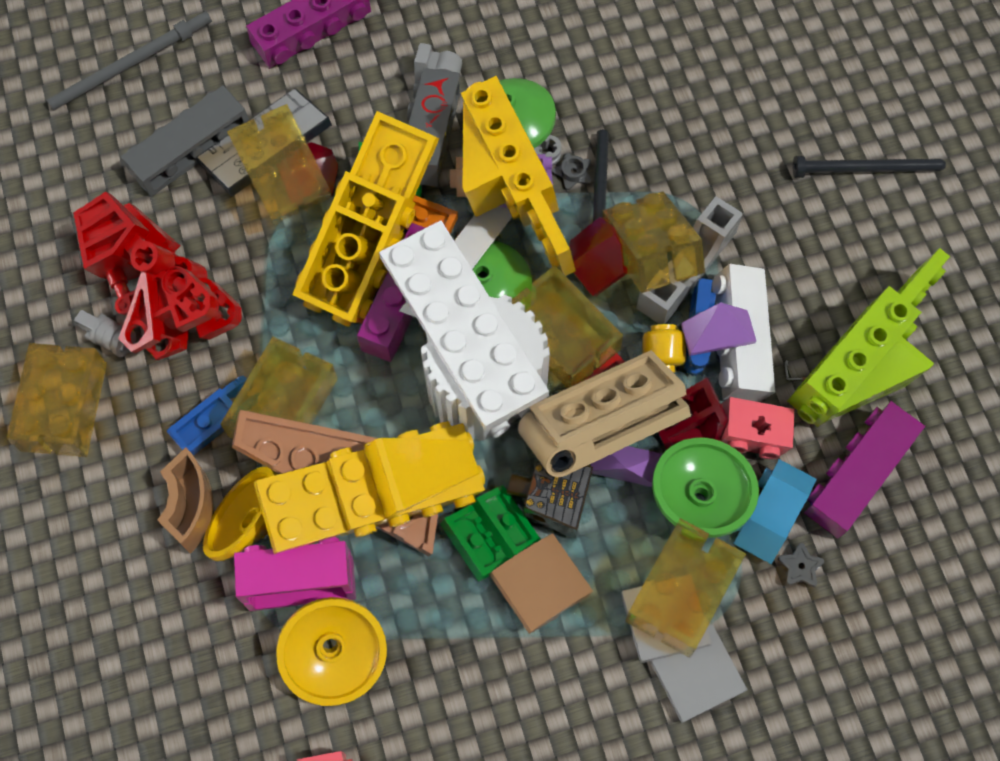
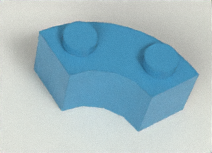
M780 459L773 471L766 467L758 482V486L762 488V491L758 497L757 506L746 524L738 529L740 532L733 544L772 564L817 479Z

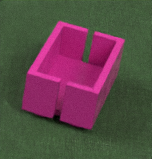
M333 537L319 541L318 544L302 546L275 555L273 549H267L263 545L248 546L244 548L245 552L234 553L236 598L241 603H244V606L249 611L302 606L312 601L329 597L356 600L353 556L346 542L340 541L339 538Z

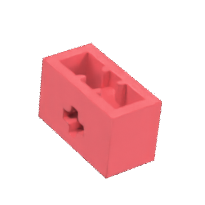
M729 397L721 403L728 418L720 440L721 442L730 445L741 454L746 452L758 453L760 458L770 460L780 458L781 455L793 448L794 409L735 397Z

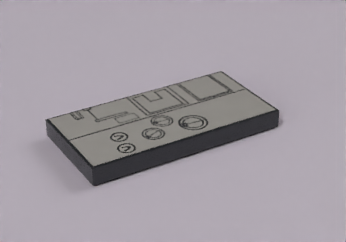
M294 88L197 156L196 160L233 197L328 129L332 124L327 115Z

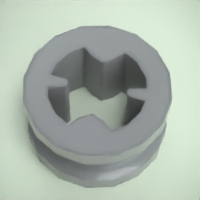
M549 135L534 150L536 154H543L542 149L553 148V152L548 151L545 154L546 157L552 156L553 166L560 160L561 143L557 137Z

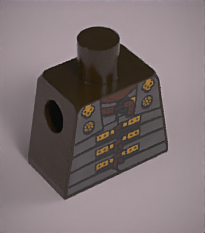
M539 461L535 464L532 478L516 474L511 475L507 494L526 499L524 505V515L526 518L576 539L593 467L587 465L566 476L553 477Z

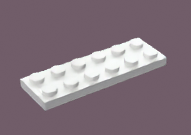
M441 220L379 252L382 262L485 431L549 396L548 388Z

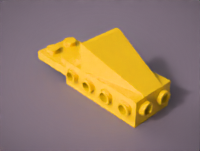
M497 76L484 82H476L470 85L466 91L461 93L463 99L462 188L475 217L506 203L513 220L519 217L524 227L531 224L537 239L542 241L546 250L545 254L552 268L559 267L563 276L575 272L570 248L552 215L559 211L553 185Z
M376 111L350 173L345 171L343 178L337 185L335 197L323 217L319 234L310 247L306 264L297 277L296 287L292 295L304 300V307L321 313L322 309L333 314L332 320L350 327L351 323L363 324L375 294L380 289L388 272L380 258L379 252L404 240L406 236L403 233L404 228H408L411 225L415 216V209H413L415 202H413V198L439 138Z
M450 421L431 426V432L419 435L418 430H411L398 435V438L374 439L366 443L363 450L352 452L351 447L332 452L330 454L331 458L327 462L256 480L253 484L274 555L340 535L345 536L354 533L356 538L376 532V526L386 523L389 524L390 528L410 522L409 517L422 513L423 518L442 513V507L454 504L455 508H461L475 503V496L485 491V476L482 468L476 464L473 455L474 442L471 434L466 432L463 423L451 426Z

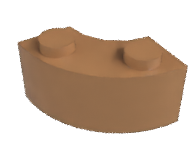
M185 447L160 471L167 482L169 496L166 508L157 521L191 554L202 541L211 521L213 494L206 473L192 453Z

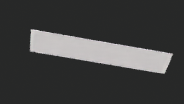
M496 207L478 217L474 215L454 240L472 269L512 218L508 208ZM406 302L400 309V312L416 317Z

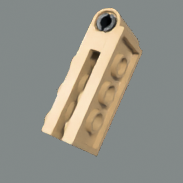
M650 350L530 406V412L519 422L518 432L546 471L553 477H563L669 426H673L690 417L691 414L689 405L681 398L687 395L685 384Z

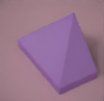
M721 302L681 324L689 356L755 344L757 341L748 310Z
M627 446L591 463L593 467L592 474L652 487L653 473L663 454Z

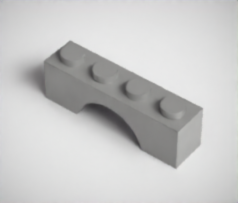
M715 196L697 219L692 231L676 255L665 267L658 268L639 293L636 309L657 323L666 324L695 287L698 280L702 278L737 233L743 213Z

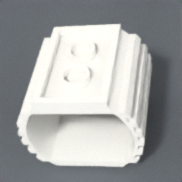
M503 295L500 298L490 297L547 387L550 353L549 347H547L548 338L546 333L542 334V324L540 321L535 323V314L531 310L526 313L524 312L525 305L520 301L512 304V297ZM427 336V344L421 347L422 363L429 402L433 407L435 416H439L440 423L450 421L451 426L463 423L466 432L471 434L473 440L484 441L491 436L493 438L501 436L510 428V423L520 417L522 419L530 412L528 407L485 431Z

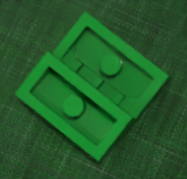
M504 485L475 498V503L444 518L440 524L478 582L486 579L500 565L541 540L511 495L507 494Z

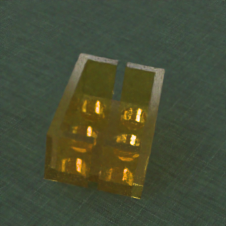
M287 104L260 116L261 124L264 128L258 131L257 124L252 119L227 131L229 139L273 225L298 214V206L303 205L304 209L307 210L331 198V191Z
M664 191L647 194L645 197L637 199L636 204L633 205L631 202H622L614 207L602 210L603 217L616 229L622 244L624 265L627 266L628 274L641 293L670 284L667 252L671 251L673 273L676 282L705 273L702 239Z
M555 265L532 283V296L531 291L525 288L512 299V304L520 301L525 305L524 312L526 313L531 310L535 314V323L540 321L542 324V334L546 333L548 338L547 347H549L550 353L549 370L567 389L583 382L593 373L594 366L596 368L601 367L621 350L624 335Z
M272 336L222 420V428L228 437L233 439L240 410L313 424L338 380L333 364L307 352L302 356L299 348Z
M29 343L7 440L21 452L51 454V450H53L57 455L87 457L107 365L95 348L65 346L63 351L59 345Z
M680 518L630 608L625 622L653 638L657 632L664 635L661 640L662 643L690 658L700 643L746 553L717 537L709 552L706 553L702 548L709 533Z

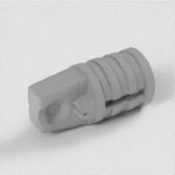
M83 310L75 317L74 321L81 329L87 332L84 336L86 339L100 345L118 357H123L130 352L118 339L123 325L103 314H100L97 318ZM132 330L130 338L133 344L136 341V333Z

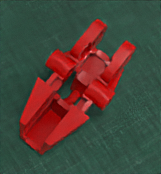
M104 192L73 212L83 267L88 272L107 279L110 287L115 290L118 297L115 302V310L119 314L126 316L118 339L131 352L137 353L146 349L155 359L161 360L187 350L189 329L195 326L199 338L210 340L239 325L242 320V308L219 284L208 279L207 270L204 266L188 258L177 256L175 252L181 245L135 205L127 203L123 206L112 194ZM139 277L136 289L130 292L127 286L128 280ZM219 306L228 309L227 313L230 316L227 320L223 319L224 315L219 310ZM141 326L144 330V335L138 343L133 344L130 338L131 332L135 327ZM168 338L167 347L163 351H157L155 344L161 342L162 339Z

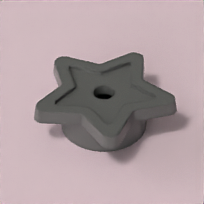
M569 153L565 154L562 165L552 170L554 175L564 179L566 190H570L577 183L590 184L592 181L587 173L591 160L572 156Z
M803 543L798 544L793 554L778 557V561L785 567L787 574L786 585L790 586L797 582H804L811 587L817 586L815 571L824 564V559L811 556ZM802 563L804 569H799L798 564Z

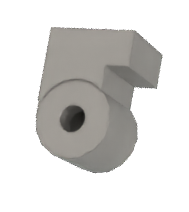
M420 43L414 61L415 80L421 79L423 68L460 73L463 64L462 59L451 51L433 52L432 45Z

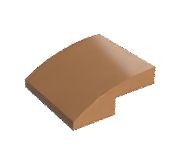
M553 533L521 551L490 573V577L529 634L553 621L563 611L589 597L593 592Z

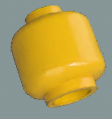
M674 324L650 326L651 331L644 333L642 337L643 354L652 350L675 373V367L685 364L687 359L686 341L683 331L677 330V325Z

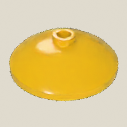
M259 467L245 475L227 493L214 512L204 535L203 551L207 557L213 561L234 558V553L244 552V548L255 545L268 534L253 483L256 480L278 475L275 471L268 467Z
M339 597L318 599L298 609L283 626L276 647L278 670L286 686L299 698L321 706L346 704L364 695L380 677L387 657L386 638L377 618L363 605L353 600ZM328 639H333L336 641V645L333 648L327 649L323 646L324 642Z

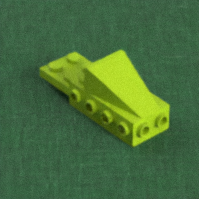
M939 248L909 277L898 292L888 286L860 314L787 400L790 405L798 410L797 413L802 420L819 427L827 421L905 388L934 365L929 358L910 344L907 339L918 327L913 322L922 313L916 306L927 295L925 292L929 287L933 286L946 272L942 266L950 258L947 253Z

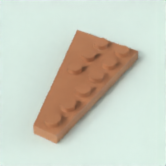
M240 410L232 448L271 470L283 474L327 462L331 458L330 454L340 449L351 447L352 452L363 450L366 443L378 438ZM422 513L409 517L410 522L392 528L389 527L388 523L376 526V528L428 557L433 554L438 514L423 518Z

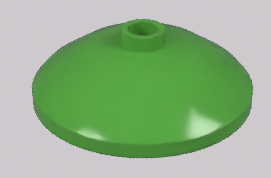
M509 78L499 80L533 148L538 147L547 139L555 125L556 108L552 96L544 87L527 79Z
M494 240L472 270L476 276L480 272L489 274L485 278L477 276L489 297L500 298L503 295L512 297V304L520 301L525 305L526 309L532 294V276L529 266L515 249Z
M691 438L674 444L661 456L653 473V495L660 511L674 526L694 536L716 538L729 535L746 524L757 506L759 486L752 466L735 448L715 439ZM700 493L704 495L706 500L697 499L695 494Z

